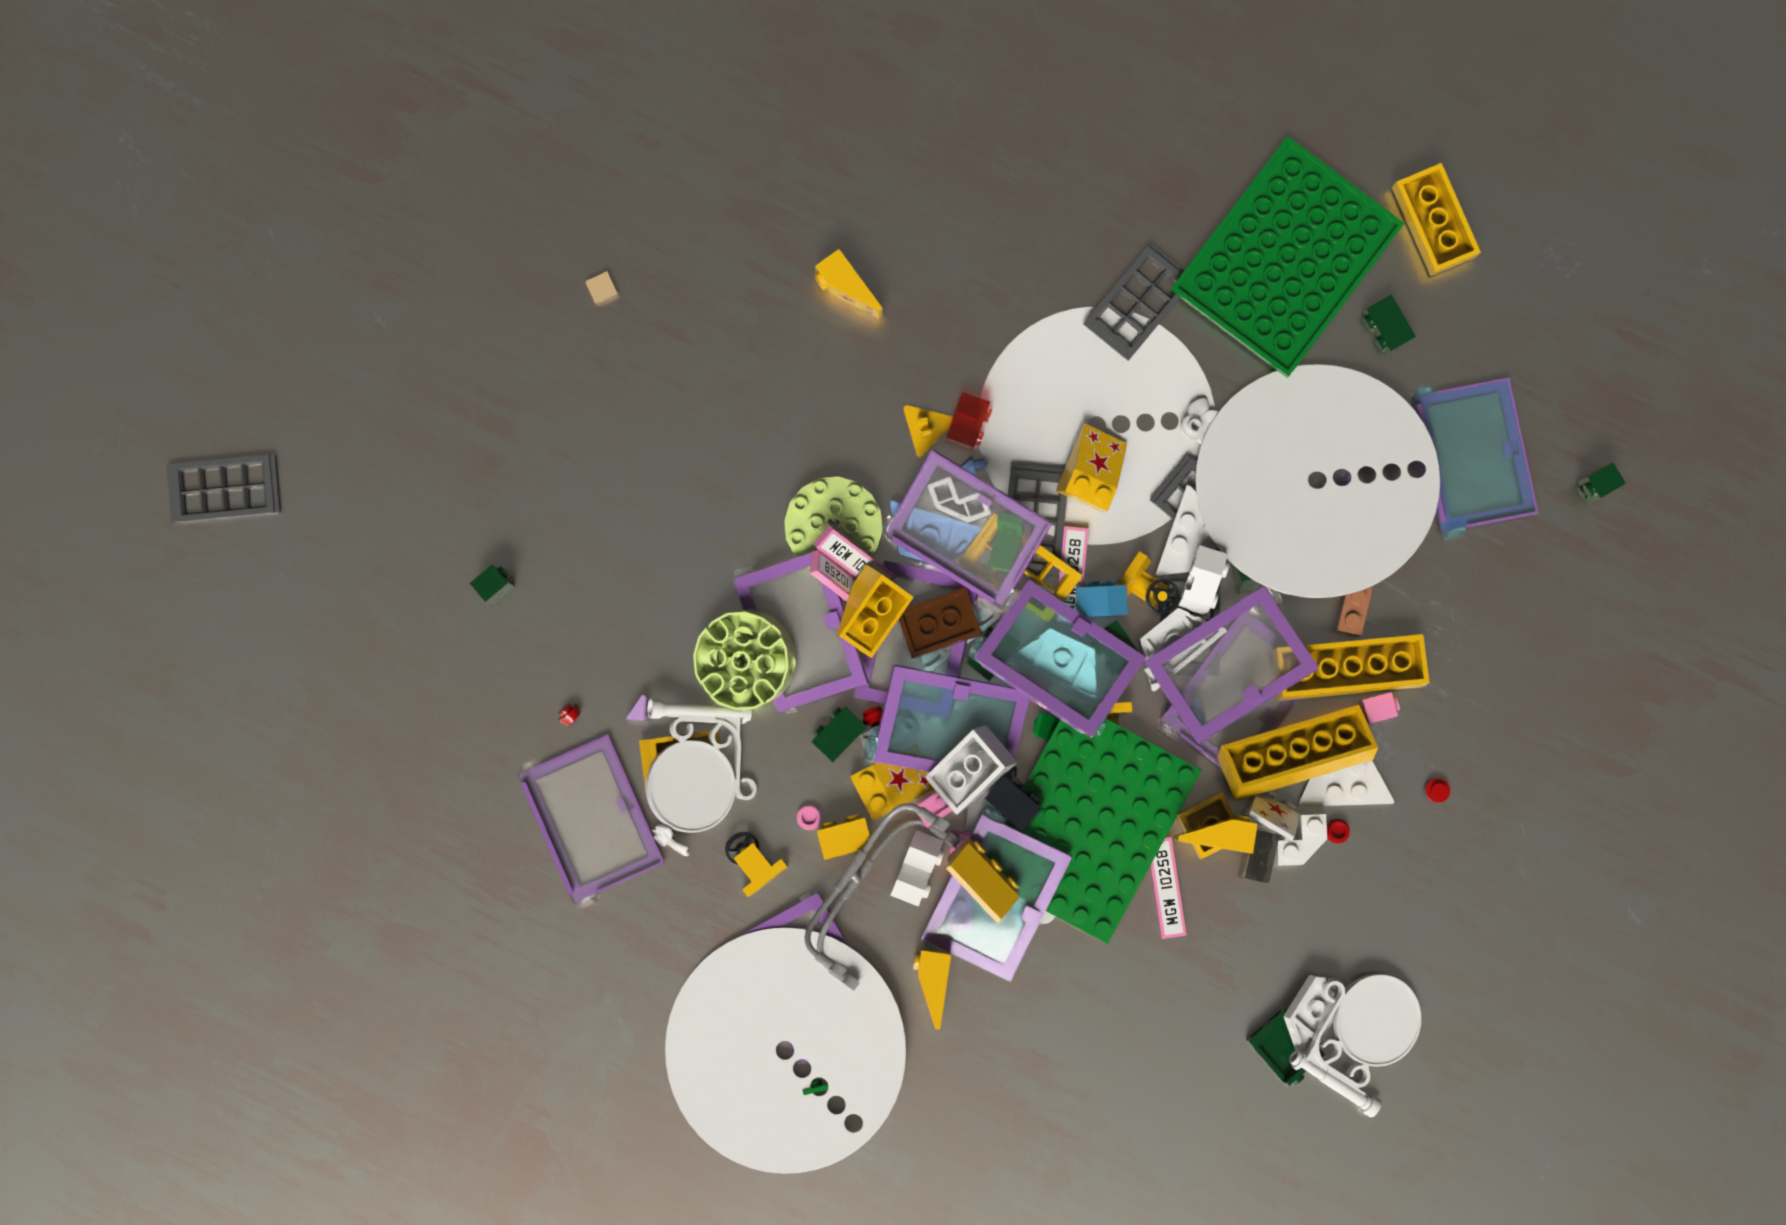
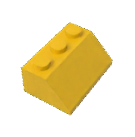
M968 838L947 857L946 869L998 923L1020 898V891L1018 890L1020 886L1011 876L1007 878L1001 872L1003 868L994 858L990 860L984 854L986 850L977 840L973 842Z

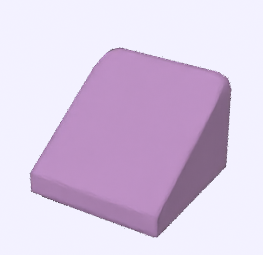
M641 695L627 716V720L646 721L648 697L646 695Z

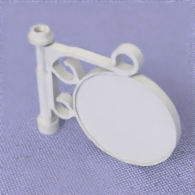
M649 699L647 706L649 718L660 719L665 715L666 717H676L670 724V733L677 743L666 747L656 756L646 778V796L649 806L654 815L664 825L680 832H702L714 827L724 819L731 809L735 796L741 800H749L755 796L757 791L755 782L750 778H740V723L751 720V709L734 710L712 705L675 704L662 702L661 699ZM679 722L716 723L708 735L710 744L701 741H686L693 734V724H687V732L683 736L676 732V725ZM722 725L731 732L734 738V772L728 759L718 750L727 747L731 743L732 736H726L722 744H718L715 740V733ZM740 782H747L750 785V793L743 796L740 793Z
M1386 974L1365 975L1353 981L1346 989L1341 982L1328 980L1322 985L1321 994L1326 1001L1332 1004L1317 1028L1307 1051L1295 1050L1289 1058V1063H1291L1295 1070L1302 1067L1319 1078L1321 1082L1359 1105L1363 1113L1369 1117H1374L1379 1112L1382 1102L1373 1095H1366L1359 1087H1364L1369 1083V1066L1380 1067L1390 1065L1403 1058L1411 1050L1421 1028L1419 1002L1407 984L1400 979ZM1332 985L1338 987L1335 999H1331L1328 995V990ZM1333 1017L1334 1033L1337 1040L1325 1038L1320 1042L1323 1032ZM1332 1043L1335 1047L1334 1053L1322 1059L1319 1046L1325 1048L1328 1044ZM1343 1050L1350 1058L1359 1062V1064L1350 1066L1346 1074L1353 1077L1356 1070L1361 1069L1363 1071V1078L1359 1082H1354L1328 1064L1336 1061L1341 1056Z

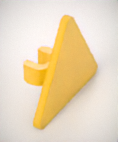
M909 405L904 406V413L918 457H922L956 422V418L953 416Z

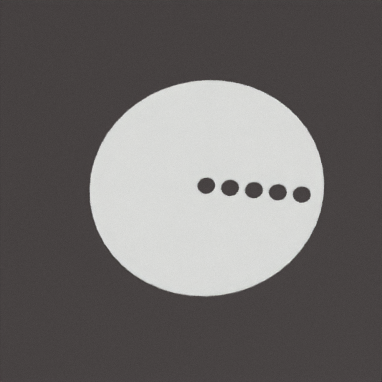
M1082 307L1058 312L1038 321L1020 333L1004 349L991 368L982 389L977 414V437L981 458L986 459L987 468L985 469L989 479L995 488L1008 495L1011 464L1065 469L1083 424H1088L1092 417H1101L1106 424L1103 432L1127 443L1116 493L1108 511H1097L1067 497L1064 526L1088 528V545H1106L1136 539L1154 531L1171 520L1150 499L1186 455L1196 462L1198 460L1201 444L1196 439H1188L1180 430L1181 422L1186 417L1189 406L1200 398L1207 399L1209 410H1215L1210 386L1197 360L1188 348L1163 326L1158 325L1132 358L1127 361L1083 325L1096 307ZM1108 307L1099 317V320L1113 330L1122 318ZM1120 309L1125 314H1127L1128 311ZM1133 313L1130 316L1143 329L1151 321V319L1137 313ZM1125 322L1116 334L1131 345L1140 333ZM1167 412H1173L1178 416L1179 424L1173 430H1167L1161 424V417ZM1146 413L1153 417L1154 427L1150 431H1141L1137 427L1136 420L1141 414ZM1118 415H1124L1130 421V427L1124 433H1118L1112 427V421ZM1191 471L1181 485L1184 488L1186 485H1189L1196 491V473ZM1018 479L1017 495L1035 496L1036 481ZM1041 481L1040 497L1058 499V492L1055 491L1058 483ZM1177 488L1166 503L1177 511L1183 492ZM1016 500L1033 511L1034 502ZM1039 503L1038 514L1045 519L1056 520L1057 504ZM1051 525L1047 534L1054 537L1055 526Z
M1334 365L1297 366L1288 378L1275 371L1244 387L1222 407L1212 421L1203 439L1197 460L1196 495L1204 525L1218 549L1228 554V561L1252 580L1270 589L1299 597L1327 598L1348 595L1371 587L1392 575L1410 559L1423 542L1434 519L1439 499L1440 473L1436 450L1424 423L1415 410L1397 392L1381 381L1353 369ZM1413 461H1420L1426 467L1425 474L1420 478L1411 477L1407 471L1408 465ZM1390 463L1398 465L1401 470L1400 477L1394 481L1387 480L1382 473L1384 466ZM1364 466L1372 467L1376 472L1375 480L1371 483L1361 482L1358 478L1360 468ZM1346 469L1350 472L1351 481L1348 485L1339 486L1333 481V474L1336 470ZM1318 471L1326 476L1327 481L1324 487L1315 489L1309 485L1308 477L1313 472Z
M771 928L755 931L740 936L712 952L697 966L682 986L674 1002L666 1031L665 1058L668 1079L675 1100L688 1123L709 1146L723 1156L746 1167L770 1173L788 1174L814 1171L830 1166L857 1151L879 1130L890 1114L897 1100L905 1072L906 1038L903 1021L892 992L881 975L858 952L848 945L825 935L823 953L846 968L845 973L860 982L853 991L829 974L828 970L815 960V957L808 951L805 945L804 936L806 930L798 928ZM812 931L811 943L817 950V940L820 933ZM788 1041L793 1045L794 1054L790 1059L784 1060L778 1057L776 1047L780 1042ZM799 1059H805L811 1065V1072L805 1078L796 1076L793 1071L794 1063ZM821 1077L827 1081L828 1091L825 1095L817 1096L813 1093L803 1095L802 1090L810 1089L813 1079ZM832 1096H840L845 1100L846 1107L842 1113L833 1114L829 1111L827 1104ZM857 1114L862 1118L863 1126L860 1131L853 1133L846 1129L845 1119L848 1115Z

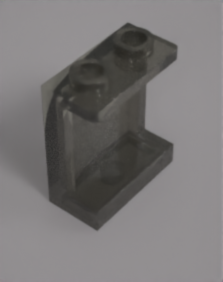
M1257 830L1253 854L1242 853L1237 877L1269 883L1279 840L1278 834Z

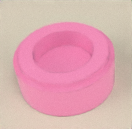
M813 805L803 806L797 813L798 824L807 830L818 827L822 819L820 810Z

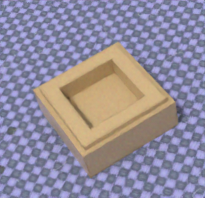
M607 271L585 281L595 304L618 295Z

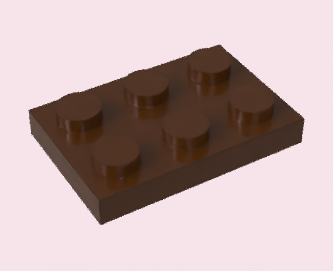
M966 587L906 608L899 618L912 659L983 635Z

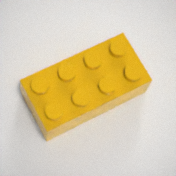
M1442 163L1399 180L1392 186V190L1430 277L1469 261L1481 253Z

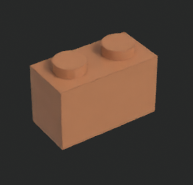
M1368 587L1364 590L1341 596L1333 632L1353 637L1362 636L1373 588Z

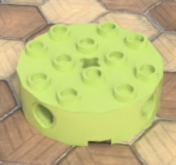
M839 476L819 478L802 487L790 501L784 524L786 541L795 558L819 550L813 543L825 531L831 521L833 523L839 522L838 532L873 557L877 552L883 533L881 510L872 494L859 483Z
M754 609L732 611L713 620L698 636L693 654L695 675L700 685H703L705 691L711 695L710 697L716 703L734 710L756 709L780 697L791 683L796 668L795 645L786 627L772 615ZM745 655V658L748 659V663H746L745 660H742V656Z

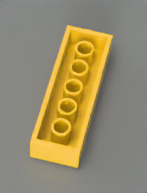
M1419 634L1304 645L1319 669L1278 694L1277 701L1424 687L1430 683L1424 636ZM1290 647L1276 648L1271 652L1275 680L1301 664Z
M1356 705L1221 745L1217 759L1235 801L1371 761L1375 757L1378 745L1360 705Z

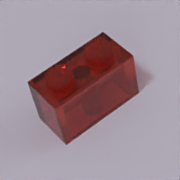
M962 392L945 441L973 450L975 445L980 446L984 432L980 431L983 422L988 423L992 409L988 408L990 401Z

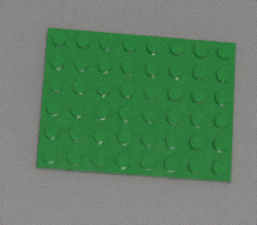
M1287 135L1170 290L1288 378L1405 223Z
M1071 699L1067 706L1088 720L1094 713V711ZM1107 718L1104 719L1093 737H1090L1085 732L1081 734L1059 719L1022 788L1028 794L1030 792L1036 794L1043 801L1040 805L1045 808L1029 828L1022 832L1072 855V859L1046 912L1108 944L1202 769ZM1007 818L1005 819L1003 824H1007L1020 830L1010 820H1008ZM999 835L996 836L986 854L990 860L994 858L1002 866L1003 870L1001 872L1007 878L1011 876L1019 884L1020 898L1035 905L1055 862Z

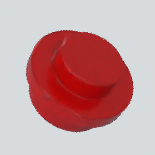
M576 703L573 705L566 704L558 713L560 715L558 721L560 723L564 722L567 726L570 725L581 714V711L578 709L579 706Z
M875 706L863 712V723L865 725H870L871 727L880 725L883 712L881 706Z
M1434 778L1425 787L1426 796L1432 802H1444L1450 795V786L1444 779Z
M1333 819L1328 822L1327 839L1329 841L1339 844L1349 838L1350 827L1347 822L1342 819Z

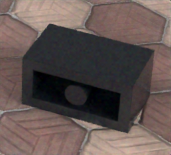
M1012 775L1011 778L1003 776L984 799L1021 831H1026L1045 809L1040 805L1043 801L1033 792H1030V794L1022 789L1024 784Z

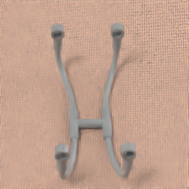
M911 803L900 804L883 818L863 849L858 851L834 885L833 891L814 914L807 926L804 941L808 951L815 957L816 961L828 970L829 974L853 991L860 982L845 973L846 968L823 953L825 935L846 900H849L874 865L873 862L888 842L898 832L908 826H925L921 819H910L902 822L886 835L867 859L866 854L884 827L900 811L907 809L916 811L920 817L932 824L929 827L930 832L938 836L949 846L956 848L961 840L954 834L946 831L950 824L925 807L921 808ZM842 892L841 898L822 926L816 950L811 943L813 928L838 893Z

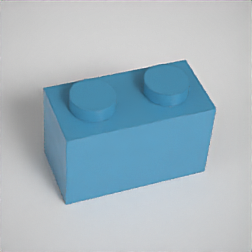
M1116 580L1101 581V586L1100 581L1085 582V587H1075L1077 612L1083 616L1128 615L1126 585H1116Z

